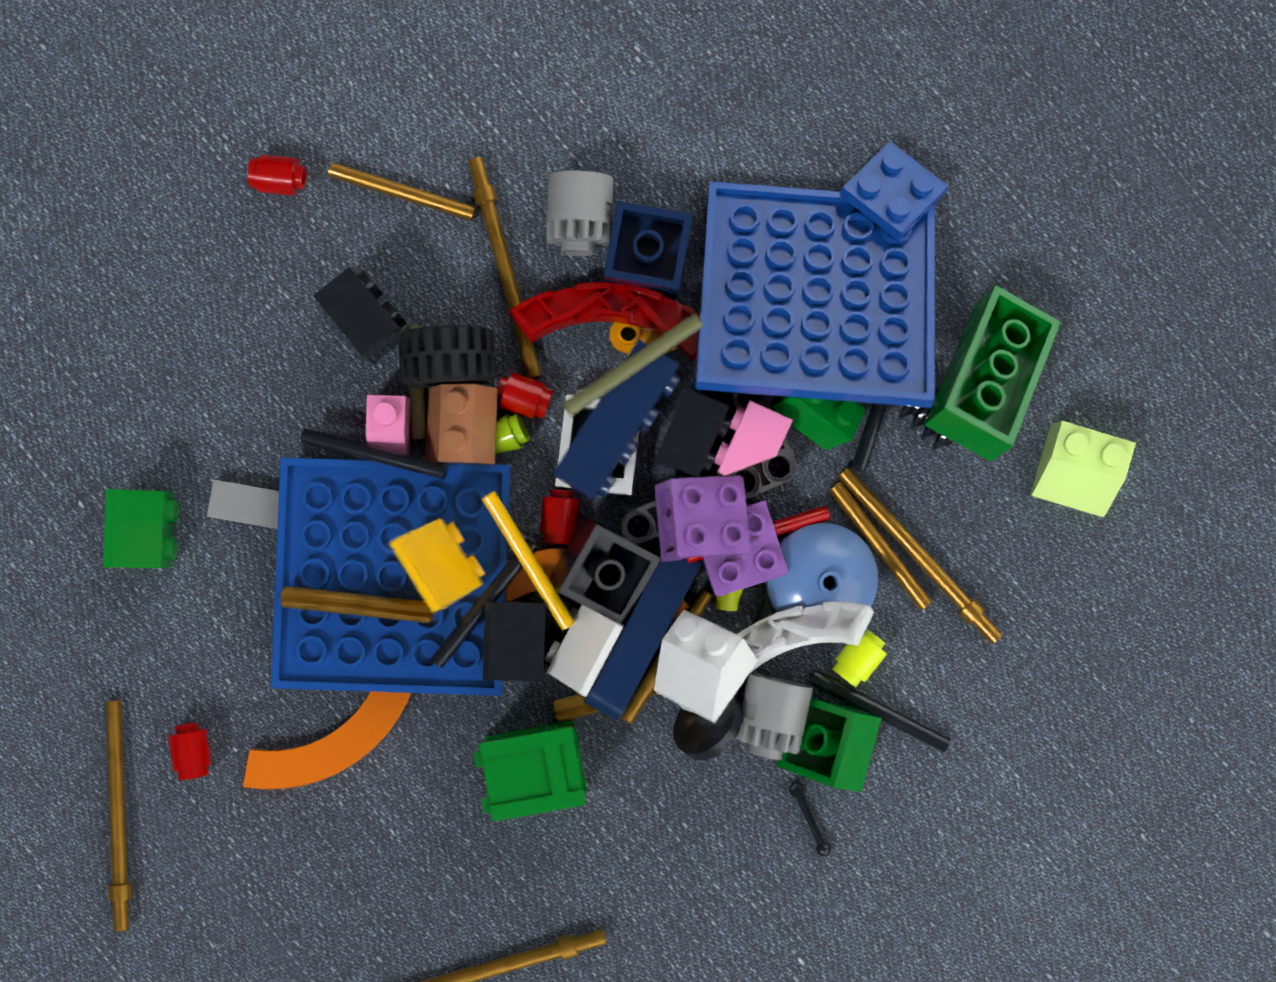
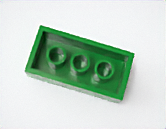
M997 285L991 288L973 307L925 426L990 462L1013 447L1061 322Z

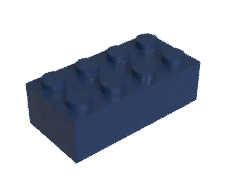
M638 339L625 360L648 344ZM663 354L604 394L554 470V477L593 502L598 495L605 499L617 480V477L612 475L617 464L621 463L626 466L638 446L633 439L639 430L647 433L658 416L659 410L654 408L660 397L667 401L679 383L681 377L676 375L679 364Z

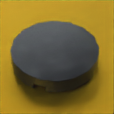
M733 696L715 723L696 713L681 709L673 726V739L677 748L693 760H707L718 756L725 750L722 747L728 740L733 742L738 736L743 723V707L736 697Z

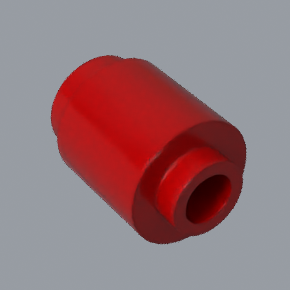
M260 155L259 158L250 159L248 165V184L250 188H256L259 193L296 196L299 189L305 188L307 171L305 166H301L299 158Z
M511 372L509 379L502 376L497 388V399L501 400L499 408L533 420L535 416L544 419L554 391L545 388V383Z
M550 490V497H542L540 533H543V543L569 544L578 528L580 499H572L573 491Z
M198 722L174 726L175 733L168 735L172 769L174 772L177 771L178 780L194 779L209 775L208 766L212 762L207 729H198Z

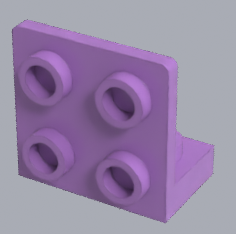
M742 476L677 478L655 485L661 562L678 561L688 557L745 554L750 552L744 479Z
M765 500L746 505L750 542L749 553L702 556L715 596H723L788 573Z

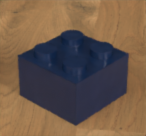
M617 200L603 275L604 282L639 286L664 294L678 296L693 214Z

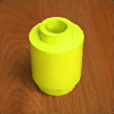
M867 629L858 646L852 644L844 646L835 658L838 662L832 670L856 688L861 681L866 682L885 658L887 654L882 648L886 643Z

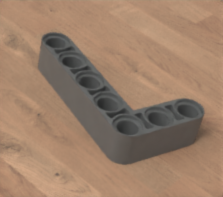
M732 392L730 401L734 413L738 406L745 409L746 407L741 405L738 400V392ZM758 394L757 404L770 409L771 402L768 395ZM786 437L777 456H775L781 457L787 463L788 471L784 477L776 478L770 474L768 470L770 459L737 471L747 472L753 478V487L749 492L745 493V500L786 483L793 478L797 465ZM737 472L729 474L727 476H735ZM716 474V475H714V476H712V477H722V476ZM656 500L636 508L625 515L622 520L621 529L626 538L640 544L659 537ZM643 516L647 519L650 526L647 535L641 538L630 535L627 525L632 517Z

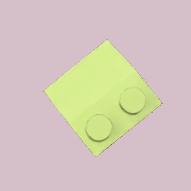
M1065 421L1052 423L1030 496L1104 517L1126 479L1136 443Z

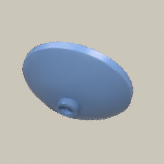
M815 523L792 531L781 540L779 544L788 573L766 581L768 598L776 613L800 605L806 608L823 605L824 602L830 601L853 602L872 606L878 588L877 565L870 548L856 533L836 524ZM832 575L834 585L829 589H825L823 581L825 577Z

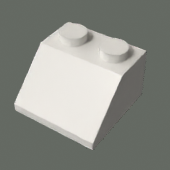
M582 605L580 610L572 607L569 613L575 623L567 628L568 632L562 643L554 641L545 661L551 664L547 673L586 697L623 625Z
M683 610L662 639L654 690L667 699L715 723L758 660L743 637Z

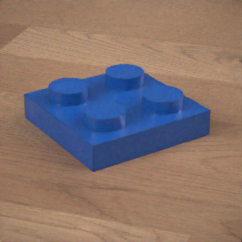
M890 141L842 187L840 196L899 241L946 194L948 185Z

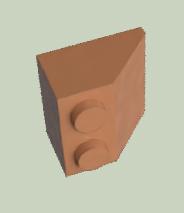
M441 384L428 388L425 459L439 463L495 465L498 389L477 384Z

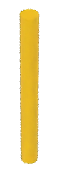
M495 491L485 495L481 499L561 630L567 629L575 621Z

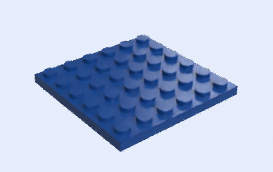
M709 181L700 321L704 327L699 329L695 389L932 408L935 401V205L898 241L841 197V192Z
M280 458L271 688L502 696L503 681L483 680L484 617L443 668L436 665L431 660V657L508 563V542L481 498L495 491L510 515L511 466L443 463L448 465V473L443 480L366 460ZM440 518L444 519L447 524L452 521L455 523L465 539L460 546L467 557L475 555L486 573L480 577L484 582L483 586L448 608L434 612L433 620L429 623L282 607L280 603L281 591L283 587L287 586L425 601L390 545V542ZM507 589L496 602H506Z

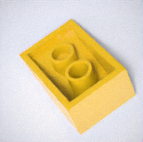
M441 518L390 542L393 550L433 613L448 608L483 586L484 582L480 577L486 574L475 555L467 557L460 546L465 539L455 523L452 521L447 524Z

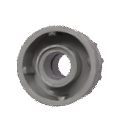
M576 170L559 171L549 174L546 222L547 244H555V246L561 247L562 254L571 256L595 255V248L609 246L612 227L613 177L598 172Z
M750 673L742 701L743 723L735 739L740 740V742L749 743L748 753L764 758L781 760L783 752L799 753L813 687L777 677Z

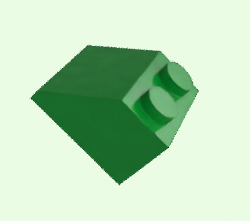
M106 489L103 567L172 568V560L176 559L178 552L177 539L173 538V522H177L179 516V504L177 500H174V492Z
M811 697L799 753L783 752L782 759L777 761L776 766L832 788L862 792L882 718Z

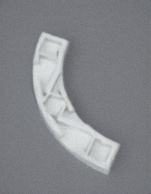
M830 601L824 602L823 605L806 608L800 605L768 616L737 635L744 638L758 660L751 670L752 672L773 657L805 645L835 642L858 646L874 611L869 605L853 602ZM679 705L682 709L690 711L687 708Z

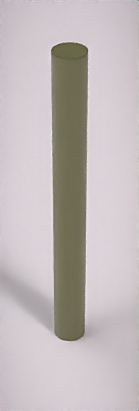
M694 313L562 403L563 407L570 417L574 416L704 327L702 322Z

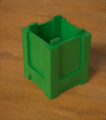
M575 719L485 735V741L480 742L478 745L479 751L473 752L476 768L483 766L488 797L481 798L484 814L491 813L492 822L586 805L588 791Z

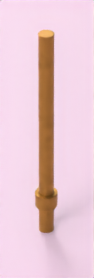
M477 157L468 161L475 189L472 192L476 206L481 207L508 309L510 310L520 304L522 299L495 202L498 201L495 187L489 183L483 158ZM512 321L527 377L541 376L542 372L534 343L531 344Z
M849 466L838 475L839 479L959 609L958 614L967 624L972 623L990 644H994L1003 634L983 613L985 609L975 598L970 599Z
M122 700L106 701L112 883L108 884V901L113 903V931L119 932L129 930L128 900L132 899V882H128Z
M603 929L576 937L572 933L558 937V942L419 982H476L560 957L563 960L579 956L581 951L607 944Z

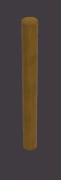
M334 162L330 165L328 176L470 221L475 216L476 206Z
M841 481L831 487L828 491L917 607L922 610L931 604L932 600Z
M699 589L686 611L700 617L713 596L707 591ZM660 652L636 688L621 716L622 720L631 725L654 690Z

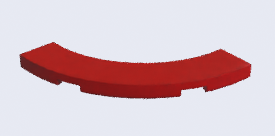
M586 282L575 284L576 287L554 292L549 290L531 297L508 310L511 320L531 344L556 330L581 323L617 322L643 328L662 336L694 313L700 319V314L686 304L683 306L665 297L664 293L649 288L615 282ZM699 330L676 345L691 361L698 356Z

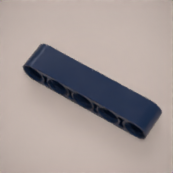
M686 558L661 562L660 560L623 625L584 703L617 721L621 718L696 576L703 559L689 564Z

